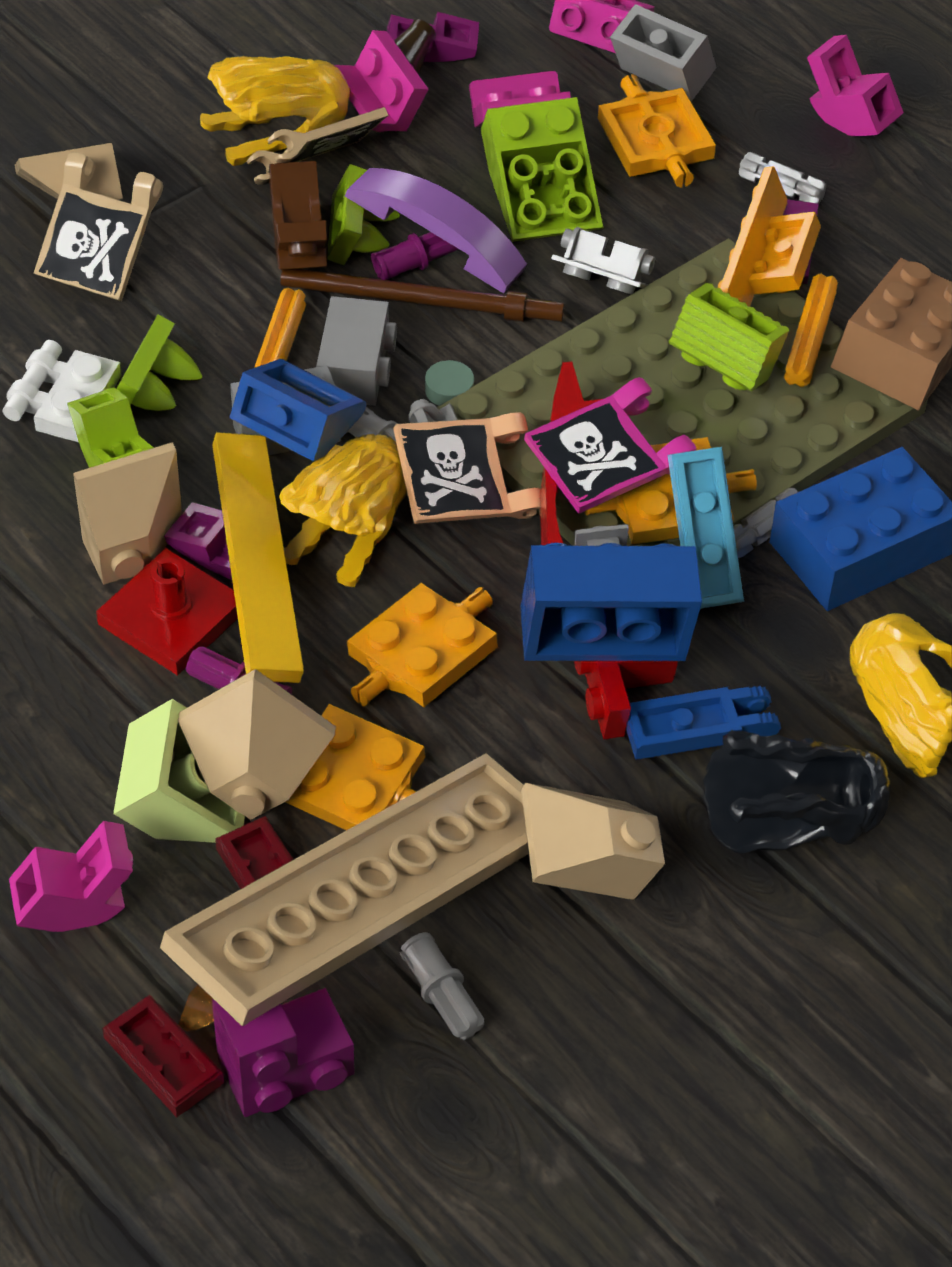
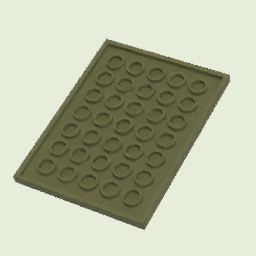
M728 238L437 408L440 410L450 403L458 420L493 418L504 414L521 412L526 418L527 432H530L548 424L550 421L553 398L562 362H573L584 401L607 398L629 381L638 377L643 378L652 389V393L646 396L649 401V408L639 415L628 417L650 445L669 443L681 435H686L690 439L708 437L711 448L722 447L726 473L749 469L754 470L757 480L756 490L729 493L730 506L734 516L733 526L736 524L743 526L741 520L770 500H776L775 497L784 490L795 488L800 492L807 489L924 414L927 401L918 411L831 368L844 331L829 319L810 383L802 388L797 384L789 385L784 379L785 368L806 302L795 291L754 295L750 307H754L756 311L763 312L764 316L771 317L773 321H778L782 326L789 328V333L769 379L755 390L732 388L723 381V375L707 365L697 366L687 362L681 355L682 351L670 345L669 340L672 337L675 324L679 320L678 316L682 312L686 297L705 283L713 284L715 288H718L719 282L723 280L729 264L730 251L736 245ZM525 433L520 434L519 440L515 443L501 444L495 442L504 483L514 492L528 488L541 489L544 466L525 442ZM559 489L556 496V517L559 532L572 546L575 543V530L625 524L615 510L586 515L584 511L578 514L561 489ZM628 534L627 546H655L663 543L680 546L679 538L632 545Z

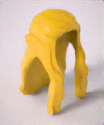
M245 56L225 58L223 61L216 62L211 66L207 78L212 81L218 94L224 100V104L231 111L212 115L202 113L200 115V125L210 132L220 130L237 131L248 124L267 123L273 118L296 115L306 117V120L294 131L306 133L343 121L348 111L350 89L341 71L327 61L305 60L288 56L276 58ZM269 137L245 142L235 147L225 148L226 159L231 165L238 166L246 163L247 159L256 151L276 152L286 149L287 146L282 141H274L272 144H268L267 140Z
M367 434L355 437L347 441L343 446L335 445L324 457L304 468L292 483L282 489L279 495L281 504L290 512L301 513L310 517L302 523V530L284 548L286 564L297 565L302 556L311 553L317 547L321 535L330 527L337 531H344L347 534H356L352 549L345 555L343 566L336 573L338 583L355 587L361 577L364 565L370 562L373 547L385 537L391 528L397 508L407 495L395 440L386 435L377 434L375 436L374 434Z
M887 614L864 624L850 647V666L854 676H856L857 683L862 688L869 709L880 722L884 734L891 742L896 755L905 767L912 769L917 776L921 778L937 775V767L946 752L948 743L952 741V693L938 685L932 674L922 663L919 650L939 655L952 668V645L935 638L920 623L915 622L905 614Z

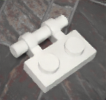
M46 340L41 349L34 350L26 362L25 367L27 371L23 378L15 380L8 390L6 396L8 401L2 412L5 417L12 421H19L24 412L35 414L36 431L79 442L67 403L115 387L122 376L120 362L78 350L73 352L67 363L58 361L57 359L62 353L61 346L53 340ZM43 382L54 384L49 393L39 391Z

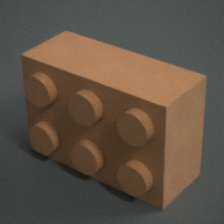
M900 258L849 319L831 368L919 411L952 367V282L932 273L921 263L909 262Z

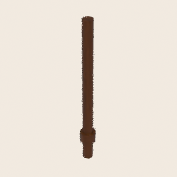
M302 269L282 270L281 286L504 314L505 320L524 322L525 317L562 322L565 303L530 299L527 293L508 291L507 295Z

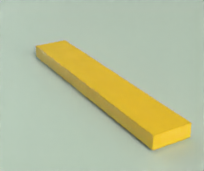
M216 432L212 446L246 674L256 669L273 682L300 683L304 669L266 437Z

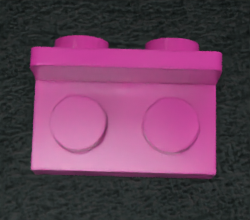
M555 0L549 30L552 33L615 53L610 36L632 7L636 4L654 12L655 6L636 0Z
M372 30L355 66L335 65V67L345 77L350 89L349 100L360 115L383 107L386 108L388 116L373 129L374 131H407L428 91V87L387 31Z
M556 71L476 80L469 84L475 127H482L487 109L571 98L570 91L560 93Z

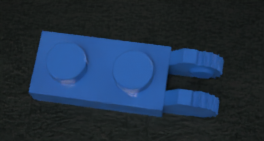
M760 685L759 687H744L732 690L724 687L630 703L631 711L626 731L635 760L721 746L724 745L723 736L731 730L746 731L760 736L776 735L780 733L781 724L775 713H758L766 710L767 707H770V703H772L768 689Z

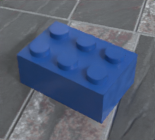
M900 447L777 501L769 542L825 610L829 611L951 555L952 501L903 447Z
M564 543L531 545L520 605L524 661H686L702 604L696 546H676L669 543L655 546H622L617 543H606L600 546H568Z

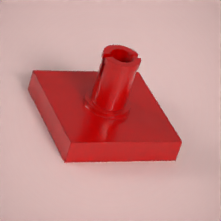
M167 548L96 611L99 626L177 676L186 668L193 650L202 646L207 648L238 619L234 590Z

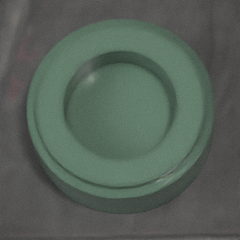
M446 360L437 362L427 370L425 375L426 396L432 403L438 406L474 386L472 370L467 365L458 361Z

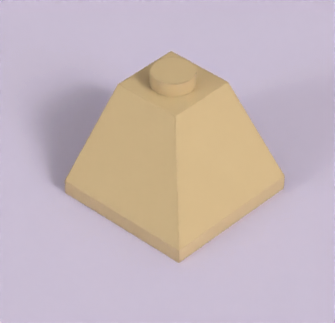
M112 143L19 158L15 164L18 176L58 199L63 185L67 156L71 152H79L95 162L93 176L84 190L119 201L123 199Z
M173 442L73 473L82 540L103 585L137 575L164 550L167 545L164 535L182 515L177 453Z
M256 669L179 713L178 718L180 727L210 793L250 820L290 799L332 740L336 730L335 725Z
M525 783L521 788L532 881L534 883L634 900L664 866L665 860L657 816L625 801Z

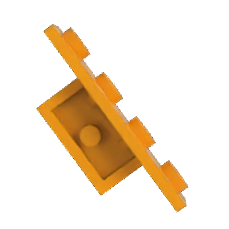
M774 166L764 167L759 183L753 189L752 202L747 215L741 222V232L735 248L730 251L729 264L724 278L718 284V288H721L722 292L729 293L731 297L738 298L739 302H745L748 307L751 306L755 294L784 293L800 289L821 228L816 212L783 215L787 205V196Z

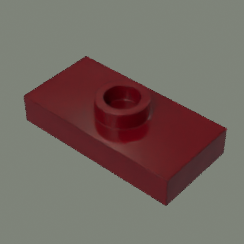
M266 816L215 838L216 850L240 889L293 860Z
M150 994L102 1028L104 1039L176 1118L224 1083L223 1072Z

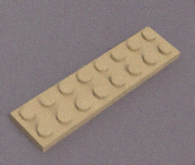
M485 753L166 930L160 948L240 1025L244 1026L528 855L529 849L521 788L524 785Z

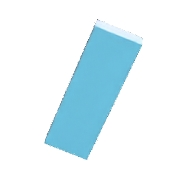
M722 447L667 455L680 546H696L702 596L701 608L744 602Z

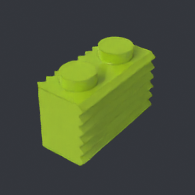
M705 283L686 297L669 344L681 350V355L687 362L697 366L707 365L722 374L723 381L730 387L738 390L748 389L753 391L769 379L789 333V328L782 326L778 321H773L771 317L764 316L763 312L756 311L754 307H748L745 302H739L738 298L731 297L729 293L722 292L721 288H715L713 284Z

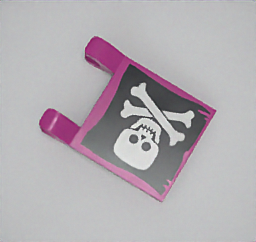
M635 378L626 383L613 395L525 433V442L578 514L658 477L670 474L667 455L696 451L697 449L688 436L681 435L670 441L657 453L653 450L628 417L639 415L649 408V401L646 396L652 393V389L643 378Z

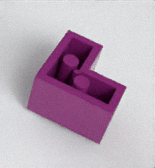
M326 988L287 1003L279 1004L244 1026L240 1025L222 1006L212 999L218 1061L244 1117L260 1111L263 1113L277 1111L286 1106L293 1098L316 1089L319 1091L332 1089L340 1085L347 1077L355 1074L354 1044Z

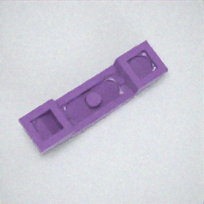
M369 168L346 191V198L382 220H385L396 210L469 255L464 270L503 294L526 268L527 263L519 251L492 221L459 196L426 179L396 170Z

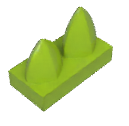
M349 164L334 191L331 205L327 260L345 265L352 251L361 253L377 252L389 247L390 244L382 233L367 221L384 222L400 218V214L394 210L385 220H382L345 197L347 189L367 171L352 164Z
M159 314L156 316L117 387V390L128 398L130 405L153 411L173 409L176 404L167 386L156 375L149 372L150 370L164 377L178 380H198L202 378V374L194 360L182 347L168 339L175 323Z

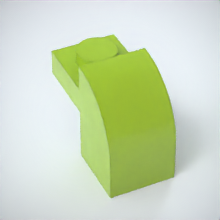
M112 387L67 403L81 450L89 468L154 448L138 435L129 400L116 388Z

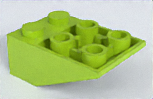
M577 97L487 109L481 127V134L489 174L512 242L563 235L566 229L574 230L576 227H580L585 231L603 229Z

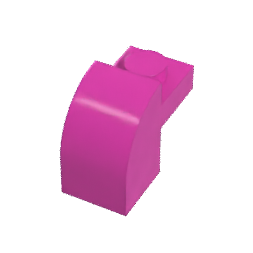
M847 35L833 36L807 57L819 91L809 99L815 111L825 123L849 136L878 135L904 113L890 74L862 75Z
M103 821L77 853L35 847L9 878L17 926L64 932L101 924L122 911L125 905L121 885L133 872V856L128 849L124 825Z

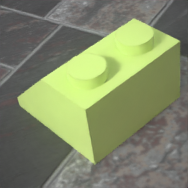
M171 699L129 723L113 814L155 839L216 843L215 838L244 826L245 816L210 793L178 722L179 713L187 707Z

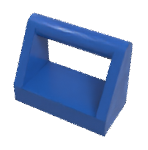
M278 359L242 372L230 419L312 461H316L324 457L358 421L366 409V401L283 359ZM282 382H284V383H286V384H288V385H290V386H292V387H294V388H296V389H298V390H300V391L306 393L307 395H305V394H303V393H301V392H299V391H297V390H295V389H293V388H291V387H289V386L283 384Z

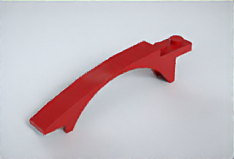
M572 361L562 362L549 423L602 400L584 401ZM544 467L540 492L541 545L563 543L556 517V496L560 488ZM574 661L578 675L585 674L589 687L586 689L585 694L587 712L591 720H598L603 740L624 737L631 711L626 689L673 682L678 661Z

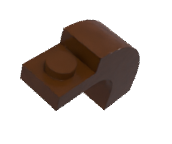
M316 161L269 164L272 220L278 270L327 267L325 249L327 242L326 220L322 221Z

